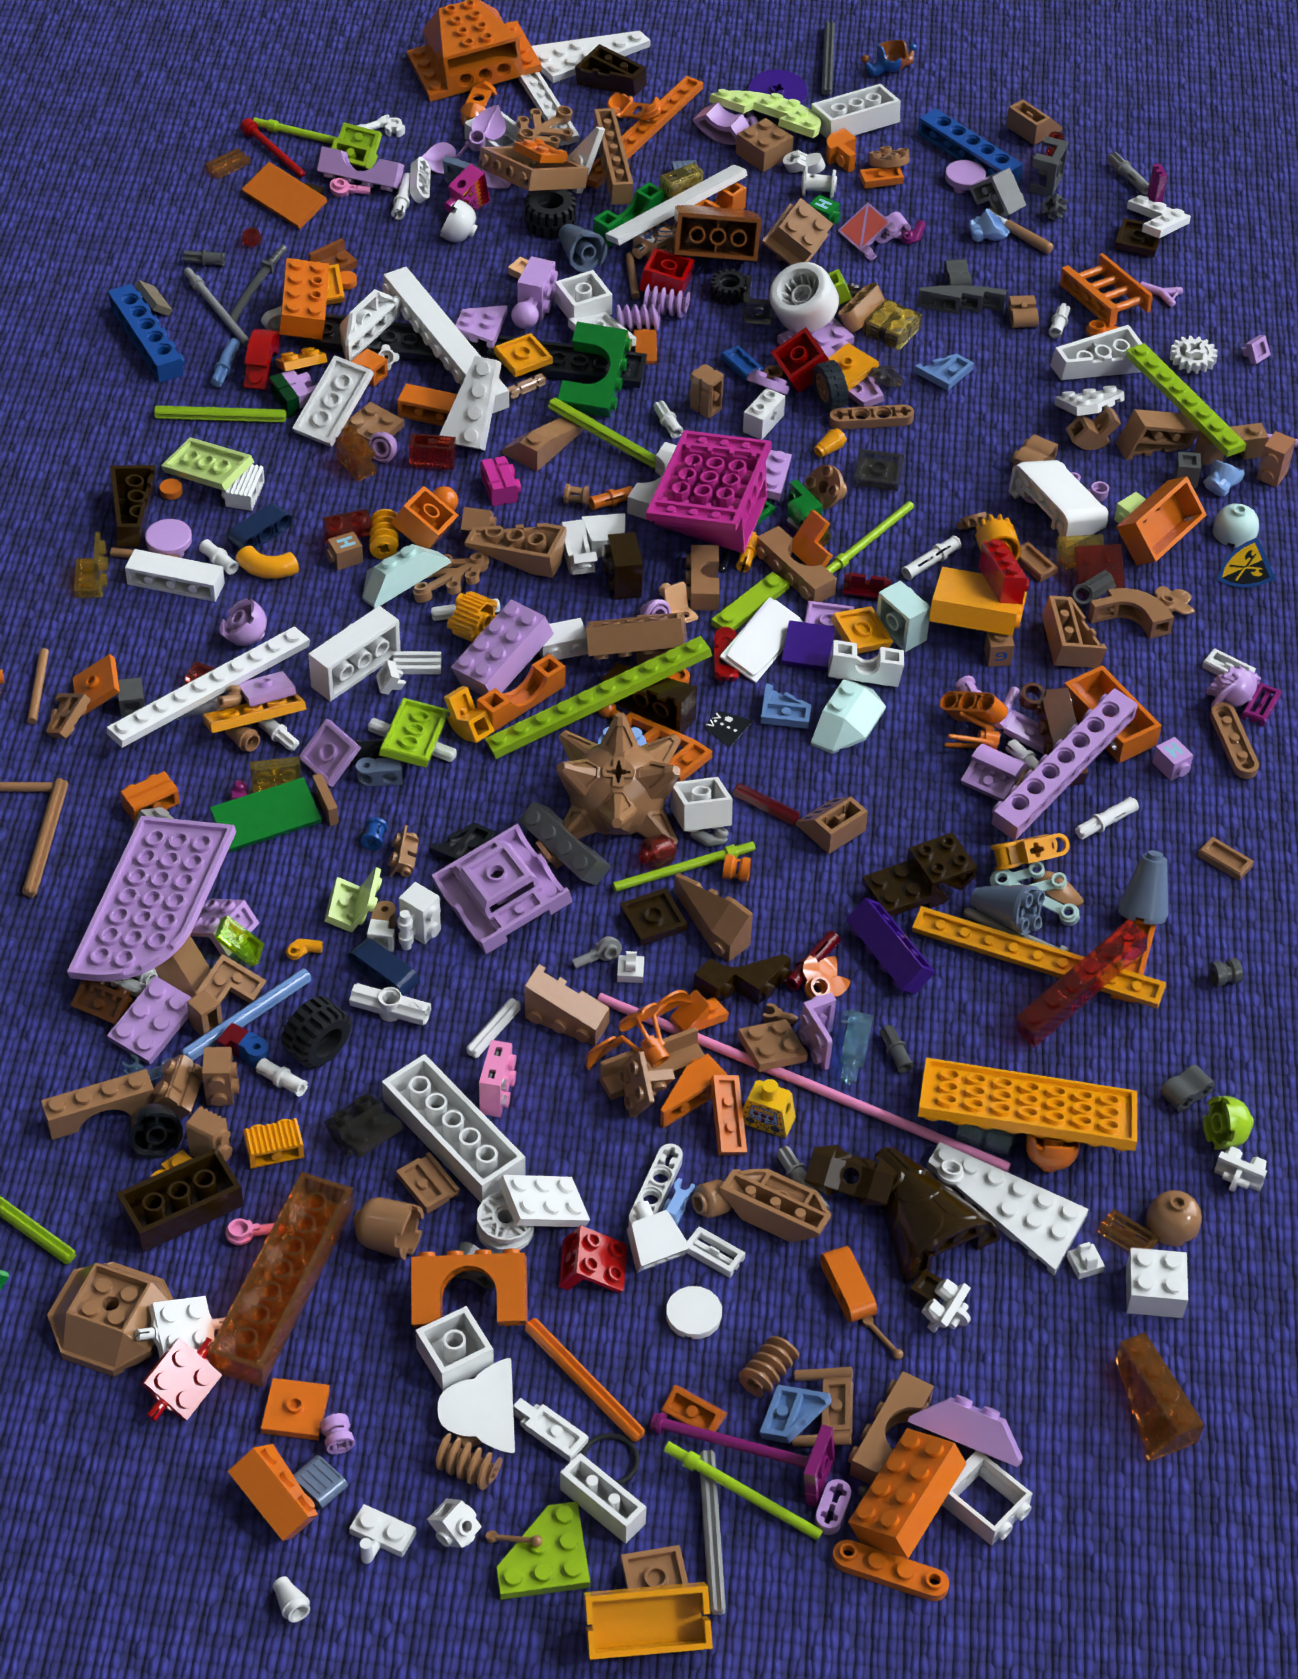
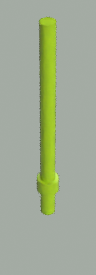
M255 117L253 119L258 127L266 128L267 131L274 133L279 131L328 144H333L334 139H338V137L280 124L277 120H264Z
M911 501L905 503L845 553H840L833 558V562L826 569L832 574L838 569H843L849 564L850 559L914 508V504Z
M753 841L738 846L732 844L723 847L721 851L613 882L612 886L614 891L618 892L725 860L726 854L734 855L738 858L739 855L755 851L756 847Z
M670 1441L665 1446L663 1451L681 1461L683 1467L692 1472L694 1470L700 1472L816 1541L819 1540L823 1533L822 1529L704 1462L697 1453L691 1450L687 1452Z

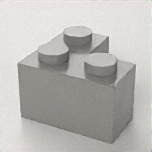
M1010 168L985 177L969 186L977 205L989 201L995 213L1002 217L1010 215L1026 206L1023 194L1020 192Z

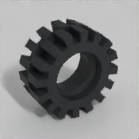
M724 269V272L719 270L718 274L714 273L713 277L711 276V298H714L716 303L720 301V305L727 303V306H730V303H733L735 306L738 302L740 304L743 303V300H746L748 296V278L741 271L736 273L735 269L731 271Z

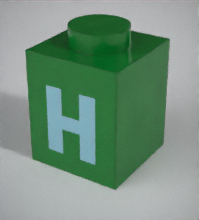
M818 195L809 204L833 223V225L839 222L841 217L839 212L840 203Z

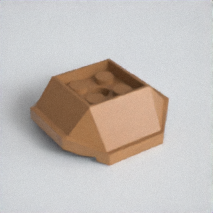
M115 1262L94 1263L88 1267L72 1271L47 1316L62 1359L115 1377L124 1372V1369L152 1357L157 1348L153 1339L137 1341L135 1330L150 1328L151 1315L149 1305L154 1302L174 1299L165 1280Z

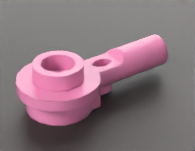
M342 178L333 179L329 185L331 193L336 197H344L354 193L370 195L371 187L352 185Z
M234 1219L227 1226L225 1236L234 1245H244L250 1242L253 1236L282 1233L281 1222L252 1224L250 1220Z

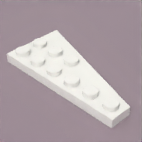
M641 31L534 45L532 48L542 65V71L540 72L552 83L576 75L575 66L599 44L623 56H627L650 47V39Z
M939 1142L928 1161L927 1168L937 1175V1169L943 1161L955 1160L959 1162L964 1171L963 1181L959 1184L948 1186L951 1188L955 1187L965 1196L964 1199L969 1204H975L997 1228L1014 1242L1018 1241L1029 1250L1028 1254L1035 1260L1038 1258L1047 1266V1270L1052 1275H1055L1082 1226L1089 1209Z

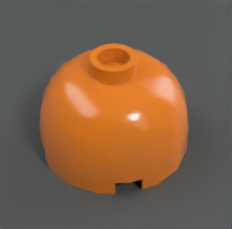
M1031 1134L1026 1136V1152L1028 1157L1035 1165L1046 1172H1055L1069 1167L1076 1160L1080 1151L1081 1142L1067 1143L1056 1138H1037Z

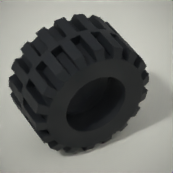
M566 189L537 190L528 193L524 201L526 228L530 229L532 234L536 233V236L558 238V233L562 226L566 224L575 225L576 199L573 197V194Z
M314 997L310 1001H306L291 1015L283 1029L281 1045L306 1068L315 1069L319 1066L321 1067L333 1059L345 1045L351 1033V1018L327 997Z

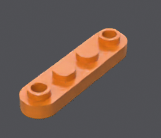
M842 1540L834 1547L832 1560L835 1567L842 1572L928 1601H940L947 1595L949 1579L939 1569L853 1540ZM851 1551L853 1555L847 1556L843 1552ZM934 1579L937 1580L939 1584L933 1585L929 1581Z

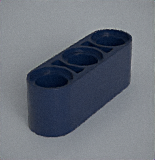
M268 504L231 528L227 535V540L239 550L245 546H253L257 549L287 530L292 523V516L277 504Z
M371 938L365 939L348 954V960L351 965L382 989L393 987L398 989L402 996H405L420 983L419 976L413 968Z

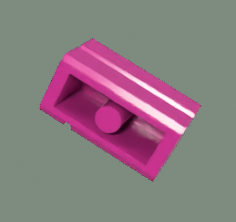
M505 456L496 457L494 460L492 458L482 460L480 462V476L491 504L499 506L504 505V503L517 502L518 492H521V484L519 479L514 478L515 469L513 464H509Z

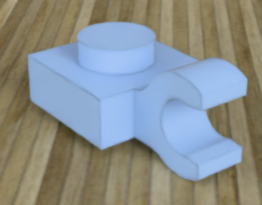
M680 1178L674 1183V1196L672 1200L668 1198L663 1207V1211L667 1210L676 1225H678L686 1210V1204L692 1198L695 1190V1184L693 1183L689 1189L682 1190V1179Z

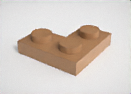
M222 954L194 996L206 990L221 1004L230 991L251 1003L257 998L267 981Z

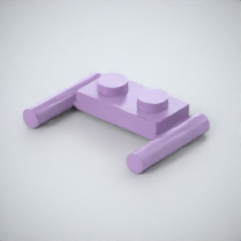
M1011 687L1004 701V704L1008 707V714L1002 722L994 723V726L997 729H1004V734L1044 754L1043 735L1039 734L1038 722L1012 710L1019 694V689Z

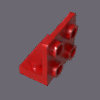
M580 1225L563 1239L559 1287L570 1290L577 1283L585 1279L614 1292L621 1293L624 1290L627 1245Z

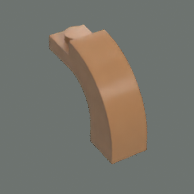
M1129 588L1109 589L1107 597L1091 601L1088 614L1091 623L1113 618L1133 620L1144 629L1149 639L1171 634L1174 616L1162 601L1146 592Z

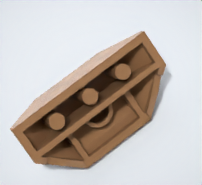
M732 1169L720 1187V1193L743 1221L789 1242L819 1237L831 1218V1213L827 1210L818 1191L770 1169H748L743 1171Z

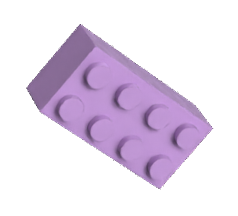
M511 599L451 668L461 685L482 696L494 688L502 693L554 633L544 615Z

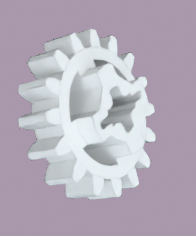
M1189 336V339L1181 337L1180 341L1175 340L1174 345L1171 346L1170 360H1173V365H1179V370L1186 369L1187 373L1193 370L1196 374L1201 370L1205 373L1207 368L1213 369V365L1216 364L1217 349H1214V344L1208 345L1207 339L1203 341L1199 336L1196 339H1193L1192 336Z

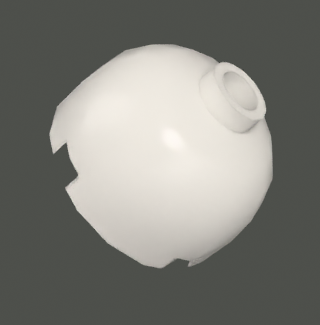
M460 199L455 203V210L450 212L440 234V237L458 243L464 241L468 236L473 237L478 227L475 225V211L470 205Z

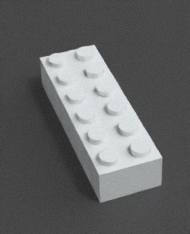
M425 1054L382 1081L383 1101L480 1202L491 1194L501 1192L498 1181L502 1175H525V1156Z

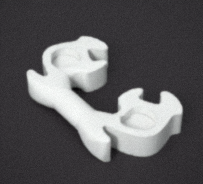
M388 114L371 123L356 125L372 130L385 128V133L389 137L392 133H396V137H401L405 134V126L402 125L401 119L389 118Z

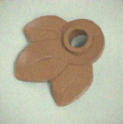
M1160 586L1156 589L1154 593L1156 598L1162 601L1171 613L1175 611L1183 615H1189L1195 612L1188 605L1192 596L1187 591L1182 589L1171 591L1166 586Z

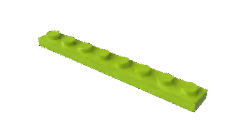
M1145 343L1126 349L1125 356L1226 457L1245 451L1246 443Z

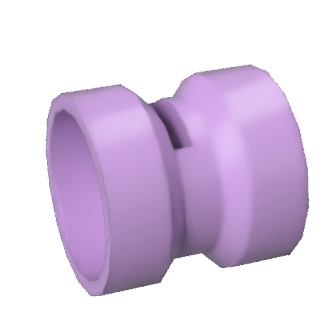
M342 1413L332 1414L320 1422L322 1434L326 1436L325 1446L328 1453L342 1454L354 1447L355 1440L352 1432H349L350 1422L347 1415Z

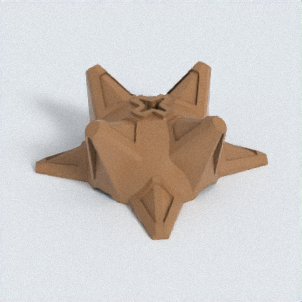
M616 713L601 744H596L567 730L559 735V740L569 761L557 764V773L569 795L572 805L564 819L563 825L573 836L580 839L595 832L605 835H631L637 833L652 841L654 839L655 842L656 838L654 836L659 835L657 843L669 849L678 844V840L663 809L667 797L680 776V768L669 764L681 742L676 734L640 746L636 741L624 713Z

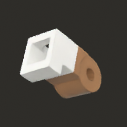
M380 901L376 904L367 932V938L373 939L390 952H393L395 947V932L393 928L396 926V906L392 902Z

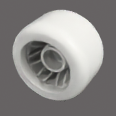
M810 262L796 263L782 270L772 282L769 293L771 306L780 322L787 329L796 333L805 327L811 333L826 326L835 316L839 304L838 292L828 273L821 266Z

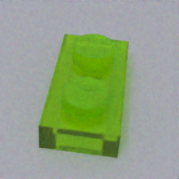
M229 915L222 917L214 938L251 967L257 965L265 944Z

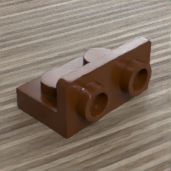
M82 980L70 1006L116 1025L125 1014L129 1004L132 1005L135 1000L130 997L131 992L117 986L114 990L107 987L108 982Z

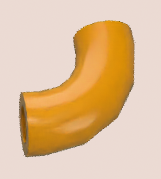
M245 546L236 555V562L240 567L251 575L260 578L280 579L299 572L298 562L291 552L277 556H267L259 553L253 546Z

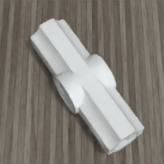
M357 983L354 984L349 999L350 1006L379 1013L380 1017L388 1022L400 1019L424 1026L429 1019L431 1003L402 996L401 992L393 987L380 990Z

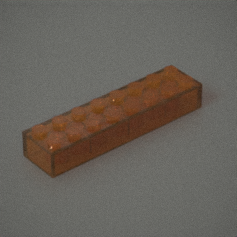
M301 1172L208 1350L209 1363L221 1374L264 1387L354 1208L352 1187Z

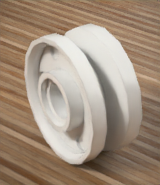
M502 1191L485 1198L477 1211L476 1233L480 1242L487 1249L497 1253H503L504 1249L510 1248L521 1250L531 1241L534 1226L515 1225Z

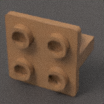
M638 1051L619 1070V1080L625 1092L624 1104L625 1108L629 1110L630 1118L637 1117L652 1105L654 1098L657 1096L656 1094L666 1089V1086L675 1079L673 1068L648 1071L644 1051Z

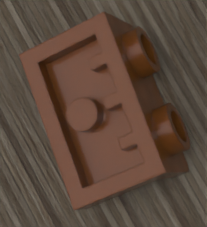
M342 238L308 254V261L327 263L329 265L339 264L340 272L350 271L358 267V260L345 250V241Z

